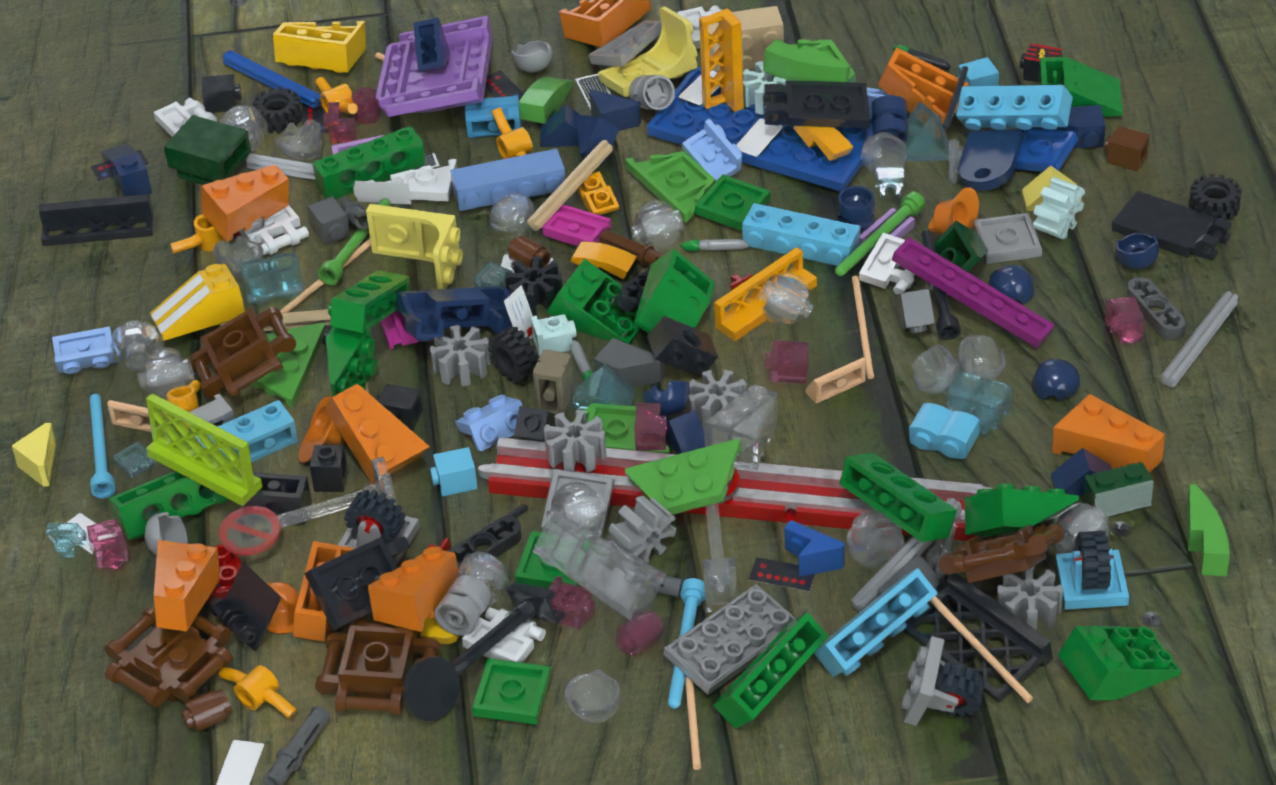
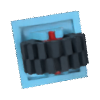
M1104 530L1078 532L1076 537L1077 551L1055 554L1058 581L1063 587L1062 600L1064 610L1129 605V593L1119 550L1110 549L1108 537Z

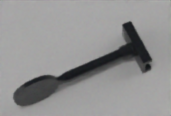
M517 582L512 583L506 588V591L514 606L513 612L450 663V661L439 656H425L416 661L408 670L403 682L402 696L405 707L411 715L423 721H436L442 718L451 710L457 699L459 674L521 623H526L533 618L557 624L566 617L563 611L552 608L550 600L556 596L554 590Z

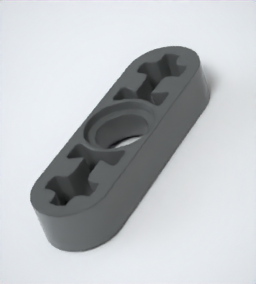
M1144 277L1131 279L1127 289V299L1162 338L1166 340L1180 339L1184 335L1185 318L1151 280ZM1159 306L1163 308V310L1153 311L1149 309V307Z

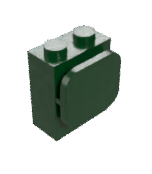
M192 115L164 146L168 167L176 169L179 178L201 185L228 178L251 152L248 130Z

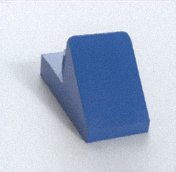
M792 520L784 528L785 550L799 556V576L818 574L844 567L845 543Z

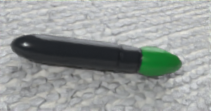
M895 45L892 47L893 51L897 47L941 70H949L951 68L947 61L910 49L906 45Z

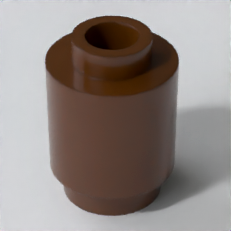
M524 235L513 238L508 245L509 259L513 262L522 260V264L528 269L533 266L532 257H542L543 268L549 264L551 254L547 251L546 247Z
M222 689L216 692L211 690L185 702V710L181 711V716L188 729L194 728L198 733L226 720V716L232 713V708Z

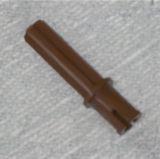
M605 230L604 233L600 234L599 243L617 247L637 256L635 260L640 261V264L644 267L651 266L653 262L665 255L655 250L652 245H642L609 230Z

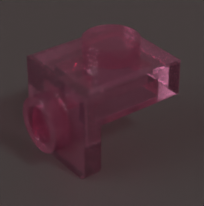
M329 102L328 113H324L323 118L324 128L329 130L330 143L357 141L355 119L342 118L340 102Z

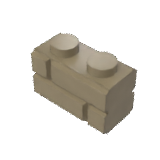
M543 350L538 359L539 362H537L533 370L536 408L547 410L554 414L564 412L565 417H567L569 407H571L575 399L571 355L558 351Z

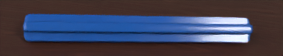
M228 50L227 53L223 54V63L275 90L278 87H282L283 91L286 88L291 89V92L295 91L297 96L299 95L301 103L314 109L321 105L319 93L232 50Z

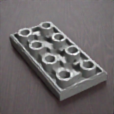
M755 584L666 646L663 655L709 695L746 669L795 617Z

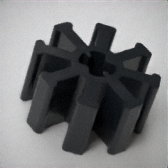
M532 257L533 266L529 269L522 264V260H518L513 263L514 273L509 271L505 273L506 289L509 290L511 295L522 285L533 316L537 315L536 305L541 304L544 308L548 309L563 287L562 274L559 273L558 264L551 261L549 265L543 268L542 257Z

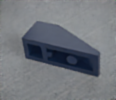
M1101 105L1071 107L1068 126L1057 127L1054 130L1076 132L1078 141L1073 148L1104 147L1105 122ZM1031 127L1036 129H1045L1043 127Z
M126 143L101 151L123 196L152 193L147 168L136 150Z

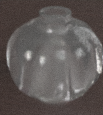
M234 106L226 111L220 119V123L248 130L251 151H254L265 140L268 131L267 121L262 117L260 111L253 106Z
M652 200L639 208L636 213L635 225L630 228L635 242L640 241L645 246L652 245L655 250L663 251L673 248L679 242V231L684 230V224L678 209L672 210L671 206L664 201Z
M793 273L780 274L774 281L768 279L758 297V300L766 303L764 307H761L765 319L778 327L791 326L801 318L806 320L814 305L809 302L810 290L807 283L800 276Z
M131 320L114 330L109 347L113 348L114 355L112 359L116 361L121 369L138 371L146 367L151 368L160 361L164 350V340L151 323Z
M167 347L159 348L150 353L145 360L143 372L138 373L141 389H147L150 394L153 393L168 401L166 394L170 390L180 386H187L186 382L195 380L190 359H183L179 351Z
M572 481L562 485L555 492L551 501V510L547 511L546 515L552 529L557 528L565 537L581 541L591 538L599 530L607 508L605 500L599 491L595 492L593 488L585 483Z
M1079 503L1054 518L1053 524H1060L1065 530L1064 539L1054 544V547L1060 554L1077 551L1076 537L1078 532L1104 530L1109 542V519L1105 512L1096 505L1091 506L1087 503Z
M871 511L868 514L857 516L846 536L852 559L869 570L881 569L905 544L902 528L880 511Z

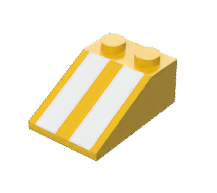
M213 264L193 275L152 310L150 315L163 341L230 321L244 313L245 308L239 285L227 265Z

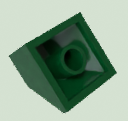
M955 221L934 242L938 255L966 272L989 251L977 232L958 221Z

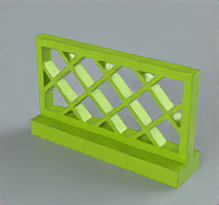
M153 393L146 398L153 442L146 448L148 457L241 506H244L262 488L261 479L254 476L252 472L248 442ZM233 448H235V449L238 450L239 456H238V454L234 451Z

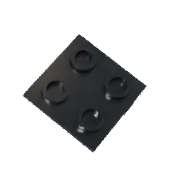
M242 563L227 597L212 599L209 604L210 612L214 616L221 618L222 624L227 626L231 632H235L241 642H245L254 651H257L281 597L251 568Z

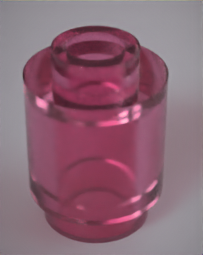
M651 610L646 613L640 612L617 629V645L624 653L637 655L660 638L661 633L664 631V624L655 612Z

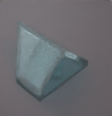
M919 102L907 119L908 139L902 144L889 147L907 161L956 160L945 129L942 127L943 124L940 116L924 103Z
M604 364L577 386L572 401V408L586 409L591 403L632 406L635 390Z

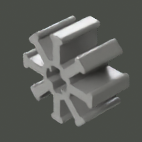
M451 326V339L445 336L434 338L435 347H430L432 368L434 374L440 372L442 383L449 385L450 381L458 374L460 375L461 386L471 385L470 372L479 376L480 379L487 375L486 364H491L488 338L484 337L481 339L478 328L471 327V330L464 337H461L460 326Z
M712 370L702 372L703 383L696 382L694 379L690 381L688 395L689 411L696 410L699 419L702 418L703 430L712 431V426L716 420L721 421L723 431L733 429V418L739 419L741 422L745 421L747 417V391L744 379L734 383L733 372L724 370L720 381H715L712 376Z
M576 410L575 421L570 423L566 419L564 412L555 415L556 427L549 424L545 425V447L548 463L552 468L563 462L565 471L575 472V464L580 461L586 467V472H590L596 469L595 457L601 458V460L605 459V432L603 431L602 420L596 416L594 420L587 422L586 411Z
M639 496L635 499L634 512L626 505L618 511L625 521L617 524L612 523L609 527V533L615 537L610 540L612 546L631 563H634L636 559L641 565H644L650 561L651 549L658 555H661L667 549L660 540L669 536L674 537L676 528L670 524L675 520V517L654 498H651L649 501L644 496Z
M1033 566L1029 570L1022 571V580L1013 573L1003 575V587L998 585L997 603L1021 620H1026V624L1037 630V620L1045 624L1047 629L1053 628L1056 625V615L1061 614L1063 596L1062 585L1054 586L1055 574L1050 570H1045V574L1035 580L1033 579Z

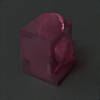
M1135 296L1106 300L1104 322L1106 326L1109 325L1111 333L1116 334L1119 344L1143 341L1145 319Z
M636 403L634 427L636 450H666L667 416H661L660 403Z
M117 519L87 526L89 547L94 555L98 569L103 567L111 570L117 569L123 562L129 561L127 544ZM113 533V537L102 540H98L97 538L100 536Z
M556 576L549 587L556 594L550 600L553 609L563 611L566 616L558 623L580 630L586 618L590 619L595 609L592 591L565 583L562 577Z

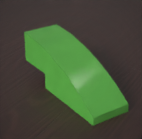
M776 39L765 49L763 71L789 81L849 82L850 64L806 44L797 49Z
M550 76L538 79L528 88L519 101L520 119L545 124L549 116H553L560 109L573 86V81Z
M1189 484L1187 501L1188 551L1201 552V575L1227 576L1230 551L1223 522L1203 491L1196 484Z

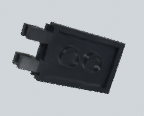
M785 80V85L764 84L762 99L763 106H766V113L764 114L765 125L779 126L783 123L788 124V126L869 128L871 120L866 83Z
M1137 191L1112 221L1111 231L1125 236L1133 233L1156 236L1160 248L1186 257L1194 253L1198 257L1213 261L1218 255V250L1215 249L1219 243L1226 244L1229 241L1231 234L1228 231L1232 223L1222 218L1214 219V216Z
M405 536L385 545L382 537H379L304 573L333 631L372 612L368 585L380 579L382 574L397 569L392 557L410 548Z

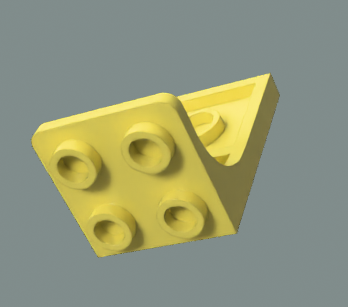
M665 6L660 8L662 29L655 46L648 52L634 57L623 67L612 66L598 72L600 82L623 97H629L631 82L638 76L663 75L669 79L682 77L688 71L698 68L696 62L698 54L691 35L693 27L688 19Z
M369 204L366 214L372 253L432 262L435 266L437 289H446L448 284H452L456 266H460L463 259V250L459 249L460 228L456 226L455 215Z

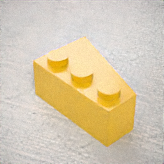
M357 21V26H341L340 22H332V26L317 27L316 22H283L273 33L275 62L285 63L288 66H307L311 69L333 70L336 73L349 72L367 49L365 21Z

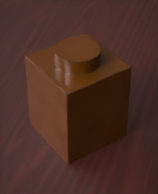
M1118 126L1114 134L1109 135L1105 142L1104 150L1108 151L1107 163L1138 172L1148 156L1150 135Z

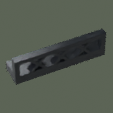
M149 194L39 204V214L42 222V246L153 236L154 213ZM136 223H146V227L134 228L132 226ZM108 226H118L114 230H105ZM82 228H89V229H90V230L87 231L86 233H78V232H77V231H79V230L82 229ZM50 231H63L59 235L49 236Z

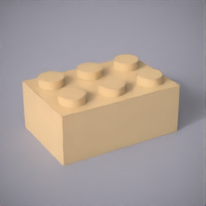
M777 6L732 12L741 22L743 72L745 69L755 71V63L764 62L765 49L774 40L777 39L784 42L783 22ZM719 23L709 25L708 33L712 35L719 26ZM718 43L713 45L709 55L713 56L719 48ZM716 64L712 70L718 72L720 65Z

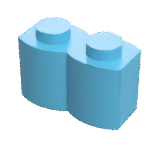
M923 403L909 427L910 443L922 450H938L950 458L966 459L980 434V419L966 412L950 411L938 404Z

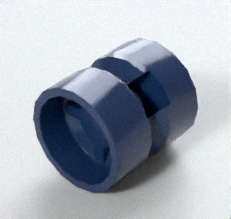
M885 95L876 98L872 102V120L874 121L872 123V131L875 143L884 146H895L904 143L908 139V123L906 121L907 102L904 98L895 95Z
M849 186L843 189L838 196V221L860 226L861 235L874 224L875 197L873 192L866 187Z

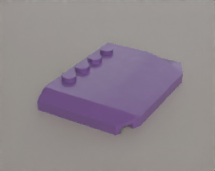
M489 16L443 24V32L450 51L449 58L445 67L425 72L418 71L414 31L401 33L399 35L400 42L391 43L386 48L376 93L379 108L388 117L406 113L434 112L483 102L493 41Z

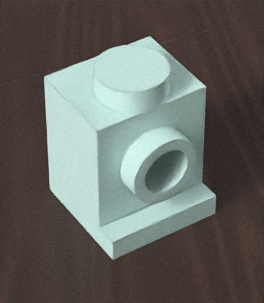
M565 314L540 320L537 319V316L531 317L532 335L539 357L543 350L558 352L571 350L572 338L577 337L573 320L567 321Z

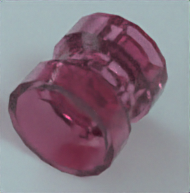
M362 87L352 93V103L358 106L357 112L354 113L355 120L358 123H375L381 116L376 100L377 91L373 88Z

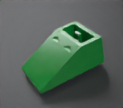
M1040 57L1039 85H1064L1073 97L1071 107L1101 105L1103 116H1123L1120 79L1068 57Z
M673 248L651 264L634 323L648 334L663 316L695 328L711 301L715 282Z
M585 258L546 311L550 316L565 314L567 321H574L577 332L606 341L614 338L629 344L640 329L634 323L637 311L634 313L626 312L615 301V296L622 288V285Z
M332 327L326 337L332 397L356 384L366 390V382L368 383L370 378L376 375L378 369V361L375 360L374 355L375 341L372 339L371 329L369 328L361 333Z
M998 484L996 489H978L976 495L964 497L965 534L986 537L1019 531L1026 525L1034 526L1078 501L1079 495L1066 494L1065 489H1048L1046 492H1040V487L1027 486L1017 490L1014 484Z
M1075 626L1058 653L1062 662L1090 700H1117L1179 676L1182 672L1174 662L1172 655L1164 649L1156 638V634L1148 627Z

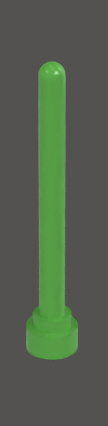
M911 191L903 197L900 209L835 268V273L838 276L845 275L875 247L882 233L889 234L905 218L917 216L926 206L924 198L915 191Z
M383 198L377 205L390 206V201L387 198ZM369 227L367 229L358 228L335 259L323 263L318 270V276L323 283L327 285L337 284L343 276V265L369 234Z

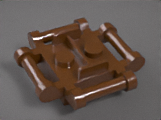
M251 307L201 338L205 347L192 354L189 362L192 369L197 371L202 381L201 388L206 397L214 398L215 395L220 393L221 388L225 386L232 398H235L241 394L240 391L272 371L278 372L284 368L277 354L293 351L296 347V340L292 334L288 333L282 322L283 316L278 308L271 307L257 315ZM267 326H272L277 335V338L272 341L269 340L264 331V328ZM210 360L218 372L213 376L207 367Z
M1045 524L1034 526L1033 529L1031 525H1026L1019 530V533L1008 534L998 538L995 535L988 536L982 542L979 541L978 537H973L961 545L956 553H948L942 556L939 560V568L946 574L966 572L968 583L1029 570L1047 558L1045 551L1049 548V545L1059 543L1064 539L1065 530L1060 524H1052L1048 527Z
M149 606L142 612V617L116 641L111 640L104 647L107 655L116 661L108 666L105 677L111 682H119L145 697V701L153 707L160 706L166 699L175 702L179 698L187 702L196 696L195 691L215 672L233 661L231 653L223 647L230 639L231 630L222 624L216 625L200 615L196 616L188 631L156 627L155 607ZM150 626L155 628L130 652L125 650ZM197 629L211 637L207 641L202 639Z
M358 618L355 620L354 625H350L348 633H331L328 635L326 641L328 650L322 674L317 677L315 689L322 694H331L333 691H337L335 698V710L337 712L357 709L389 711L391 715L401 716L403 712V682L408 670L411 668L414 653L422 654V658L425 656H438L441 644L435 639L419 638V631L387 623L367 622L366 619ZM343 651L338 675H335L339 655ZM350 692H358V696L349 695Z

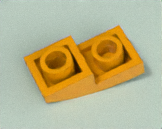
M793 127L809 148L817 145L829 161L847 155L853 149L852 144L834 127Z
M600 171L592 173L576 190L590 213L602 215L619 210V204L610 185L606 186Z
M581 241L570 261L579 266L585 258L597 268L600 267L624 280L637 256L610 245Z

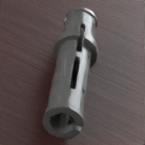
M320 706L312 707L310 713L286 747L281 748L277 752L276 761L263 777L265 785H284L290 774L299 769L302 764V757L319 735L322 728L330 720V714L326 709Z

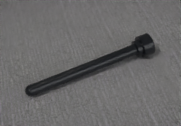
M928 229L924 230L921 233L923 246L937 253L932 232ZM933 285L940 316L936 322L938 336L943 340L954 339L961 333L959 320L950 312L947 294Z

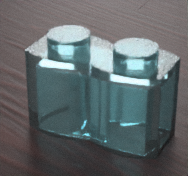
M281 253L269 259H253L240 265L248 303H265L275 297H293L304 291L296 253Z

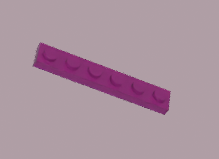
M910 237L893 253L892 261L1036 348L1053 331L1055 326L1053 323Z

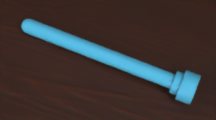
M92 394L90 396V411L96 473L90 480L92 495L103 499L111 497L115 493V479L107 469L101 396L99 394Z
M689 578L682 583L680 596L685 606L679 637L694 628L697 606L705 600L707 585L700 579ZM675 665L668 697V705L672 709L678 708L681 704L686 676Z

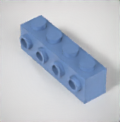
M557 149L450 170L452 189L459 211L553 193L565 180V168Z

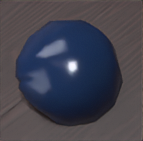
M1133 233L1125 236L1121 241L1117 240L1115 251L1122 265L1128 269L1140 270L1148 268L1155 262L1159 254V245L1156 236Z
M1006 265L998 268L990 275L988 285L1013 300H1019L1022 304H1025L1034 296L1032 277L1020 265Z
M1048 359L1042 362L1031 381L1032 390L1041 399L1055 396L1058 401H1062L1064 398L1071 397L1076 393L1080 386V374L1075 366L1067 361Z
M670 381L665 391L663 389L659 391L657 386L654 385L652 390L644 391L643 402L649 410L657 414H676L687 405L689 382Z

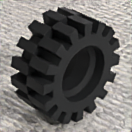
M278 87L277 91H274L273 88H270L268 93L265 91L260 92L261 96L257 95L252 102L256 126L260 127L263 132L267 129L268 133L273 134L274 130H277V134L282 133L281 130L283 129L288 132L291 131L290 127L296 128L297 123L302 121L299 95L297 96L295 91L291 92V89L286 88L283 91L282 87Z
M1210 174L1209 178L1203 175L1200 180L1197 178L1194 180V184H1191L1189 207L1214 216V219L1222 218L1225 220L1227 218L1231 221L1233 216L1238 215L1240 209L1241 187H1239L1237 181L1233 183L1231 177L1224 179V175L1220 174L1219 178H1217L1215 174Z
M510 326L490 338V341H488V345H490L488 351L492 353L490 357L491 360H495L496 369L500 368V374L503 377L506 375L508 381H513L516 384L533 374V370L537 362H539L537 360L539 355L534 352L536 347L535 345L531 346V339L528 336L524 337L525 332L519 331L518 327Z

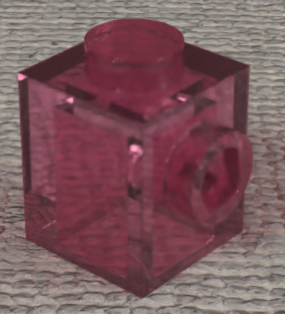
M773 340L772 352H766L765 369L771 371V382L806 384L809 366V342Z

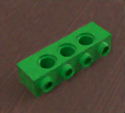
M409 126L312 162L316 188L324 199L332 196L334 199H338L354 193L355 181L374 180V182H383L391 179L390 175L425 166L422 139Z
M377 270L331 299L328 306V315L331 316L330 326L361 333L365 332L397 311L395 308L396 292L408 291L410 276Z
M874 452L846 456L839 482L841 486L921 542L949 538L957 512L956 508Z
M172 471L108 498L118 530L128 540L144 537L146 524L154 514L169 512L168 516H179L182 518L187 515L199 514L205 507L215 503H224L230 499L207 487L199 491L201 484L177 471ZM180 493L177 501L171 503L172 498ZM152 505L151 510L143 515L145 508Z
M808 612L790 621L713 706L734 729L754 720L829 635Z

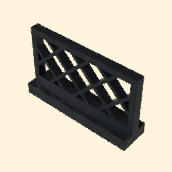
M953 573L946 579L947 587L936 597L942 603L949 599L957 605L958 612H952V614L961 623L962 620L976 619L981 623V630L969 631L975 638H982V645L985 648L986 637H1001L1005 640V647L986 649L993 656L1006 655V666L1004 668L1010 674H1014L1013 677L1019 683L1037 666L1045 667L1053 659L1051 641L977 587L968 583L959 574ZM931 602L928 603L930 607L916 618L913 617L906 623L907 627L903 629L904 633L923 647L927 646L931 636L944 640L959 639V650L945 651L942 649L940 660L950 662L953 666L962 664V668L966 669L964 658L982 657L976 649L963 650V639L965 638L958 631L940 632L939 622L948 620L939 613ZM935 622L936 633L922 634L916 630L922 623ZM1024 654L1030 658L1025 665L1010 666V655ZM984 658L983 668H974L972 673L978 672L980 676L984 677L983 692L998 703L1013 690L1007 682L998 690L988 683V676L1000 674L993 667L987 668V661Z

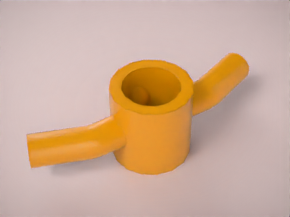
M324 77L316 79L315 83L321 91L320 101L322 107L329 117L343 112L350 114L357 112L358 106L355 104L353 93L347 84L344 83L331 88Z
M501 107L491 111L502 134L496 138L497 148L501 157L507 159L527 155L532 152V141L525 128L520 127L512 131Z
M201 214L194 220L195 234L193 236L170 243L172 253L175 254L196 246L203 251H216L223 247L225 240L206 217Z
M193 380L188 386H180L170 390L166 394L168 402L188 412L199 408L196 393L201 389V383L198 380Z
M257 665L249 674L229 667H221L219 669L218 675L221 679L237 683L234 686V693L246 708L256 711L267 701L288 719H291L296 714L297 709L277 693L280 688L278 680L266 667Z

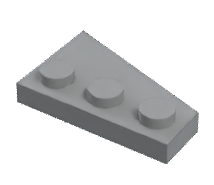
M645 20L590 53L591 63L603 65L604 67L625 66L661 34V21Z

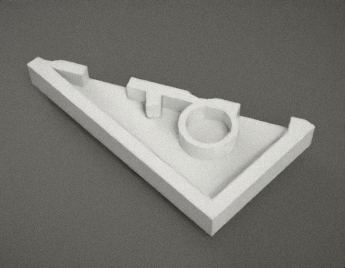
M457 159L448 160V166L437 169L427 165L417 170L390 175L391 180L386 182L408 183L411 200L449 201L452 191L450 170L458 168ZM354 185V195L355 197H357L356 188Z

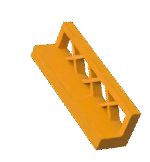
M727 8L699 19L702 103L708 109L726 102L736 112L744 109L742 30L739 19ZM718 22L719 26L712 35L709 34L708 26ZM715 43H718V50L713 56L709 55L710 49ZM718 64L720 65V70L713 78L710 76V72ZM716 86H720L721 94L711 97V93Z
M798 247L794 248L715 301V328L732 340L737 341L817 286V277L803 268V251ZM793 262V267L787 270L790 263ZM771 276H773V277L771 278L770 282L766 285V283H767V281L769 280V278H770ZM752 290L749 297L746 298L748 292ZM731 304L728 311L725 312V307Z

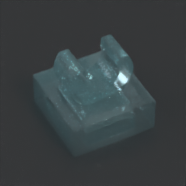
M904 167L876 168L875 187H880L879 193L881 198L885 197V189L887 187H893L896 197H899L901 186L904 183Z
M47 523L46 535L55 544V552H61V558H73L75 545H86L87 533L78 523Z

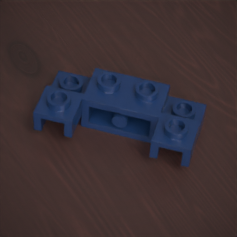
M504 286L396 292L395 308L406 318L405 329L418 341H431L432 338L443 337V330L456 325L462 328L489 326L496 334L512 326L504 304L510 293Z

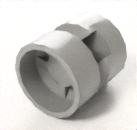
M641 75L631 82L629 97L630 100L640 102V109L662 110L672 103L675 97V89L670 79L663 75Z
M471 575L459 576L435 609L434 615L437 622L443 629L454 635L463 636L468 634L490 603V590L485 583Z

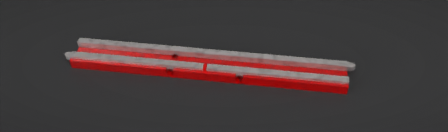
M499 438L496 463L478 467L479 476L488 479L489 493L547 499L554 469L564 470V463L557 464L555 468L550 466L545 442ZM606 448L604 460L595 457L596 469L586 472V467L580 461L576 462L574 469L578 473L614 478L615 484L610 505L622 507L626 505L627 507L635 508V499L644 495L634 482H630L625 473V468L674 456V454ZM735 460L734 467L737 469L740 479L738 487L732 494L725 497L722 502L682 512L789 523L792 520L801 525L911 535L841 486L839 482L842 471ZM912 478L942 500L946 501L949 498H954L961 503L962 512L954 519L949 538L944 539L968 541L973 537H977L965 534L964 497L976 495L978 489L992 488L983 486V484ZM732 479L728 482V487L731 485Z

